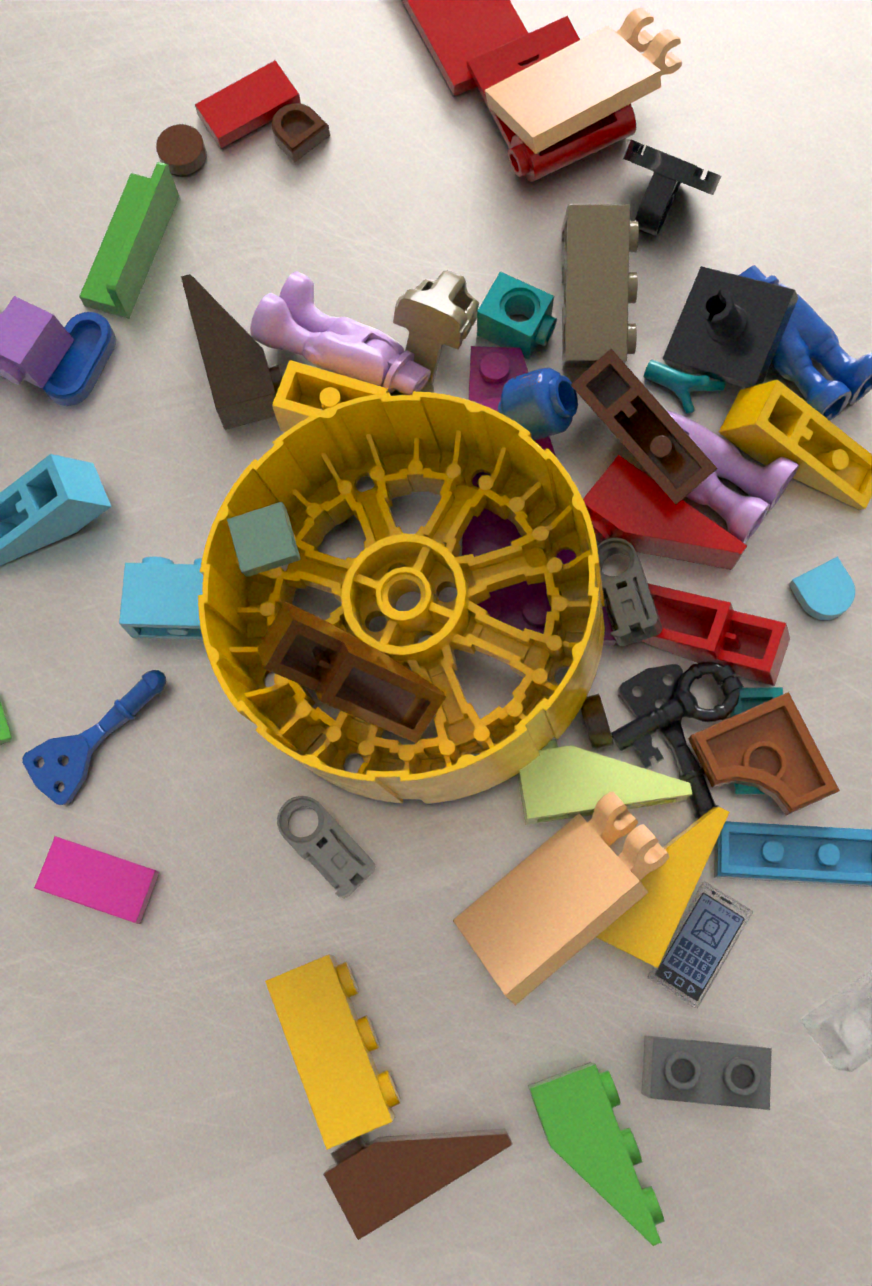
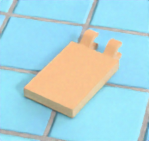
M637 8L626 16L618 31L615 32L609 26H606L486 89L488 107L536 154L661 88V76L673 74L682 66V60L672 52L668 53L670 49L681 44V38L669 29L659 32L654 37L645 30L641 31L643 27L654 22V16L644 8Z
M613 791L604 795L597 802L589 822L580 813L577 814L453 920L501 991L514 1005H517L645 896L648 891L640 880L649 872L661 867L670 857L666 850L658 843L659 840L644 824L636 827L638 821L626 809L627 806ZM630 833L625 840L622 852L617 856L609 846L618 838Z

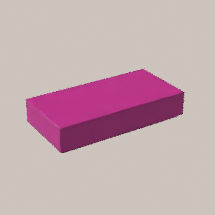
M55 836L34 888L140 924L160 872Z

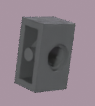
M645 1035L642 1094L650 1099L770 1110L772 1048Z

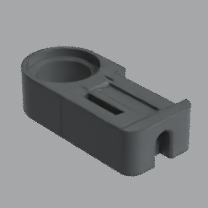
M610 538L602 541L597 545L603 595L615 629L611 633L620 646H628L660 634L662 624L635 548L630 542L621 538ZM624 554L630 558L629 566L622 574L608 576L602 572L603 563L609 556Z

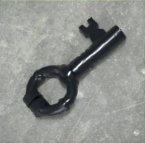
M715 662L692 664L680 677L672 700L662 704L660 708H655L654 711L651 710L647 715L644 714L611 732L612 738L620 751L630 746L641 753L640 760L645 769L652 766L650 759L655 757L657 763L664 760L658 747L652 746L651 735L656 733V730L659 731L662 727L665 728L668 724H672L683 717L693 718L702 722L724 720L737 706L740 690L744 686L740 679L735 677L736 673L731 665L724 666ZM711 674L717 685H721L719 688L726 698L722 704L714 706L713 709L700 708L696 697L690 692V688L695 679Z

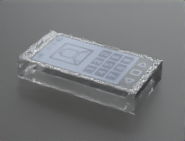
M706 881L702 882L681 917L659 967L653 966L647 978L693 1008H698L754 911Z

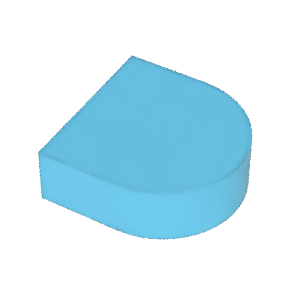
M838 556L792 579L789 583V587L804 611L819 620L838 618L851 606L855 598L854 583Z

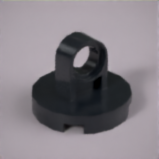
M631 139L623 159L654 171L635 221H638L639 230L657 236L667 218L681 183L714 195L721 176L708 171L705 179L702 180L700 178L704 169L647 145L643 155H641L645 145Z

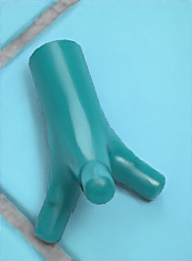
M653 359L649 361L643 376L672 390L681 400L686 414H691L695 411L690 396L691 391H723L725 389L724 381L710 380L707 375H690Z

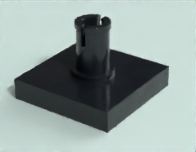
M701 266L662 359L667 366L699 375H707L710 378L745 388L763 384L799 298L796 290Z

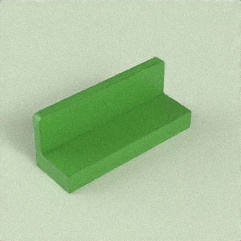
M157 162L151 178L133 173L130 174L79 298L85 307L130 318L179 198L168 164Z

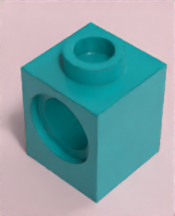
M500 271L477 311V336L500 347L521 348L524 358L529 360L538 344L546 346L555 329L557 318L552 316L554 296ZM515 314H522L527 316L529 320L516 322L509 317Z

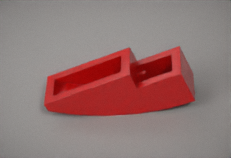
M648 583L662 624V631L660 634L641 642L696 663L715 662L724 666L731 665L736 676L775 686L790 641L788 627L785 622L734 611L731 602Z

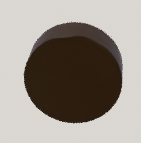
M599 693L587 696L580 709L592 748L598 750L613 746L611 731Z

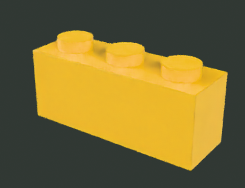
M328 954L266 980L268 991L326 1150L393 1122L395 1114L392 1107L400 1104V1099L389 1071L387 1070L379 1074L371 1051L378 1049L379 1044L368 1016L366 1015L358 1019L350 997L359 994L348 963L344 962L338 965L335 956Z

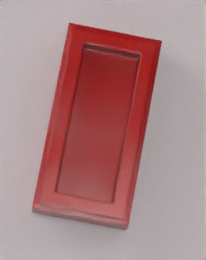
M276 60L196 103L195 108L219 147L223 148L272 121L280 108L293 103L301 104L298 91Z

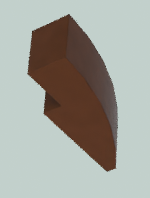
M286 601L257 648L264 669L314 690L319 701L415 743L419 741L446 698L443 691L386 654L331 623Z

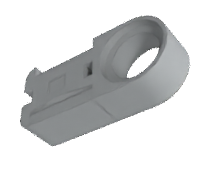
M296 796L282 805L277 816V826L280 834L304 860L311 855L309 858L311 864L334 889L339 886L341 887L335 893L338 897H348L375 871L373 860L318 801L308 796ZM300 807H309L318 815V826L307 837L294 836L288 828L289 816Z

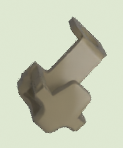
M449 270L443 271L437 280L425 279L415 289L407 290L405 294L399 297L395 306L393 323L409 331L405 351L414 353L415 363L431 370L430 377L420 392L434 393L432 384L435 379L443 344L458 350L462 345L463 339H466L477 320L479 302L467 291L464 276Z

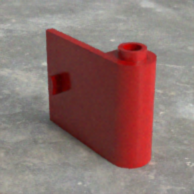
M567 15L467 61V68L487 104L486 89L578 42L580 38ZM629 104L535 154L489 108L509 147L508 157L514 172L518 177L524 175L529 182H534L628 138L636 132V118L632 105Z

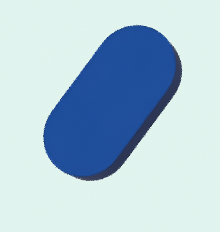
M84 312L77 314L64 327L74 339V342L43 387L48 397L59 405H76L90 395L115 348L116 337L107 319L98 313Z

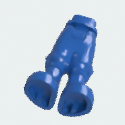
M755 265L739 274V276L787 287L782 283L779 284V279L775 275L766 277ZM798 295L799 298L774 355L772 364L774 369L783 378L796 384L810 406L831 421L843 411L847 403L850 405L855 404L872 390V353L865 354L859 359L850 356L839 345L838 337L832 328ZM811 360L820 363L833 380H828L819 373Z

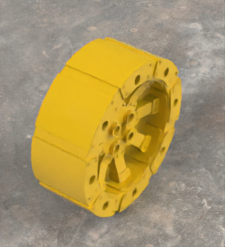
M413 391L412 395L391 396L389 392L373 394L339 403L299 422L272 442L274 446L258 461L254 459L243 471L218 510L205 544L200 573L203 575L202 595H198L200 628L208 659L226 696L238 713L257 726L255 731L269 743L331 784L367 798L403 804V799H421L425 804L439 803L483 792L517 775L520 769L540 756L539 750H542L553 738L558 740L569 727L591 689L601 659L605 632L602 607L605 604L598 548L590 515L574 481L555 455L548 448L544 451L532 440L531 432L520 424L489 407L451 395ZM486 472L489 474L479 478V487L473 486L472 480L477 473ZM370 476L374 487L364 492L358 491L356 488L358 480L361 477ZM413 492L438 494L440 501L425 527L421 526L415 534H407L402 532L400 526H396L390 507L393 506L392 498L410 495ZM282 502L288 512L301 560L290 563L286 571L280 566L246 577L241 573L227 519ZM484 508L504 520H510L522 536L512 541L511 546L476 557L473 554L459 556L461 549L460 539L472 517H478ZM355 515L357 520L360 521L366 540L363 541L365 549L356 558L347 557L344 560L317 550L324 536L331 529ZM562 550H571L575 553L576 558L569 563L563 564L556 556ZM523 581H526L528 585L546 582L551 612H547L544 634L526 628L524 631H521L490 617L488 612L477 604L490 597L489 592ZM307 586L333 594L338 601L342 602V605L331 612V617L325 621L369 644L406 668H411L413 672L444 692L446 698L436 712V717H433L438 737L421 739L413 745H402L398 740L382 738L384 729L341 710L336 720H334L319 707H314L316 702L305 686L275 674V685L266 687L265 678L271 671L264 669L257 648L284 602L292 604L296 588L306 589ZM453 587L457 589V596L453 601L442 602L439 600L440 592L444 588ZM417 592L421 594L418 604L413 609L408 611L396 610L398 599L405 593ZM377 616L385 617L387 622L381 631L372 632L369 630V624L373 618ZM426 635H430V636H431L430 638H428V639L425 640L424 642L418 643V641H419L423 636H426ZM456 649L475 654L477 650L508 664L514 673L523 677L520 684L512 692L513 699L503 708L498 706L480 719L471 702H467L455 671L458 670L453 651ZM561 668H569L561 683L557 684L555 681L557 671ZM353 754L360 755L364 761L357 773L347 772L344 767L345 760Z

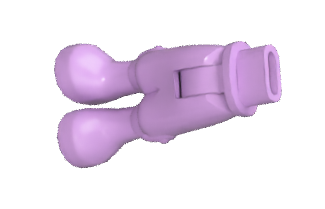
M298 271L293 272L287 278L281 289L280 296L269 293L262 298L252 318L250 335L255 341L269 348L286 350L302 355L320 369L388 388L390 394L395 390L405 395H412L413 391L420 392L431 374V370L414 362V353L404 351V348L396 340L382 331L361 324L351 318L330 317L318 310L314 305V282L308 276Z
M667 411L718 468L689 493L686 498L697 504H708L727 522L728 532L743 543H746L758 529L767 512H770L796 474L799 465L784 457H779L766 467L755 465L744 459L739 450L728 440L720 438L704 426L687 417ZM718 477L730 480L749 496L744 497L730 490L721 483Z

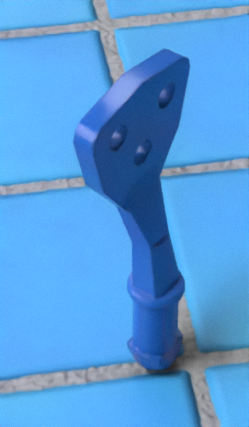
M151 670L141 676L142 679L121 699L115 700L114 706L97 724L78 735L48 739L26 752L22 758V763L36 788L57 805L70 804L86 780L92 753L108 735L129 720H134L136 713L156 694H160L166 684V676L163 672ZM67 756L69 759L68 764L63 766L62 759ZM40 758H43L44 764L40 768L38 766V761ZM61 782L64 783L62 792L58 790V785Z

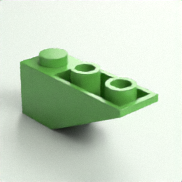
M589 1062L528 1085L550 1147L653 1246L662 1243L655 1225L665 1222L663 1213L653 1188L649 1186L642 1189L633 1166L642 1163V1157L631 1129L626 1128L621 1131L619 1129L612 1108L621 1105V1101L610 1072L607 1070L599 1073L596 1064Z

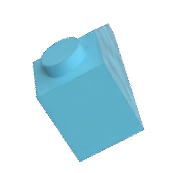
M49 454L0 492V566L78 532L111 507L94 463Z

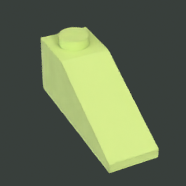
M551 740L542 750H539L540 756L520 769L517 774L525 825L574 818L579 813L582 816L593 815L597 802L604 795L612 791L627 806V810L682 802L692 795L689 782L572 745L558 747L556 740Z

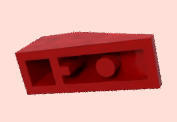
M620 455L614 459L583 498L590 515L596 541L600 543L610 538H621L630 542L638 553L728 570L734 568L747 548L746 544L684 500H681L676 505L650 476Z

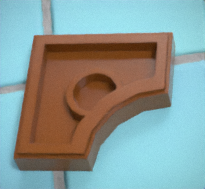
M789 692L694 733L688 738L712 788L731 783L755 787L772 797L785 815L840 791Z

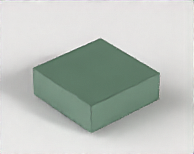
M282 502L227 519L241 573L246 577L301 560L288 512Z

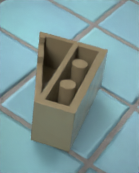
M568 204L561 228L562 242H564V265H562V283H564L562 367L590 368L610 349L624 363L627 362V354H635L637 328L635 323H628V303H636L638 277L637 272H629V252H637L639 226L638 221H630V204Z

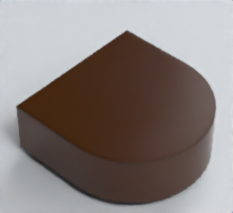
M288 104L280 108L272 120V130L276 144L294 163L330 136L329 125L312 108L304 104Z

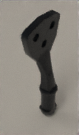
M677 664L645 669L623 682L618 688L619 695L636 718L644 714L647 715L648 712L654 711L656 708V700L660 699L666 703L674 698L683 669ZM664 676L671 677V685H665L663 682ZM633 687H639L642 690L640 697L634 696L632 693ZM681 718L672 724H668L665 728L662 727L659 731L656 730V732L663 736L674 753L680 773L679 780L691 784L692 795L689 798L695 810L693 815L698 820L709 810L719 807V805H715L703 775L705 772L703 768H700L686 743Z

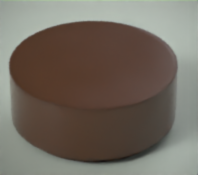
M177 124L170 126L157 139L156 150L160 162L168 164L172 174L188 175L194 173L205 162L206 148L199 131L190 125Z

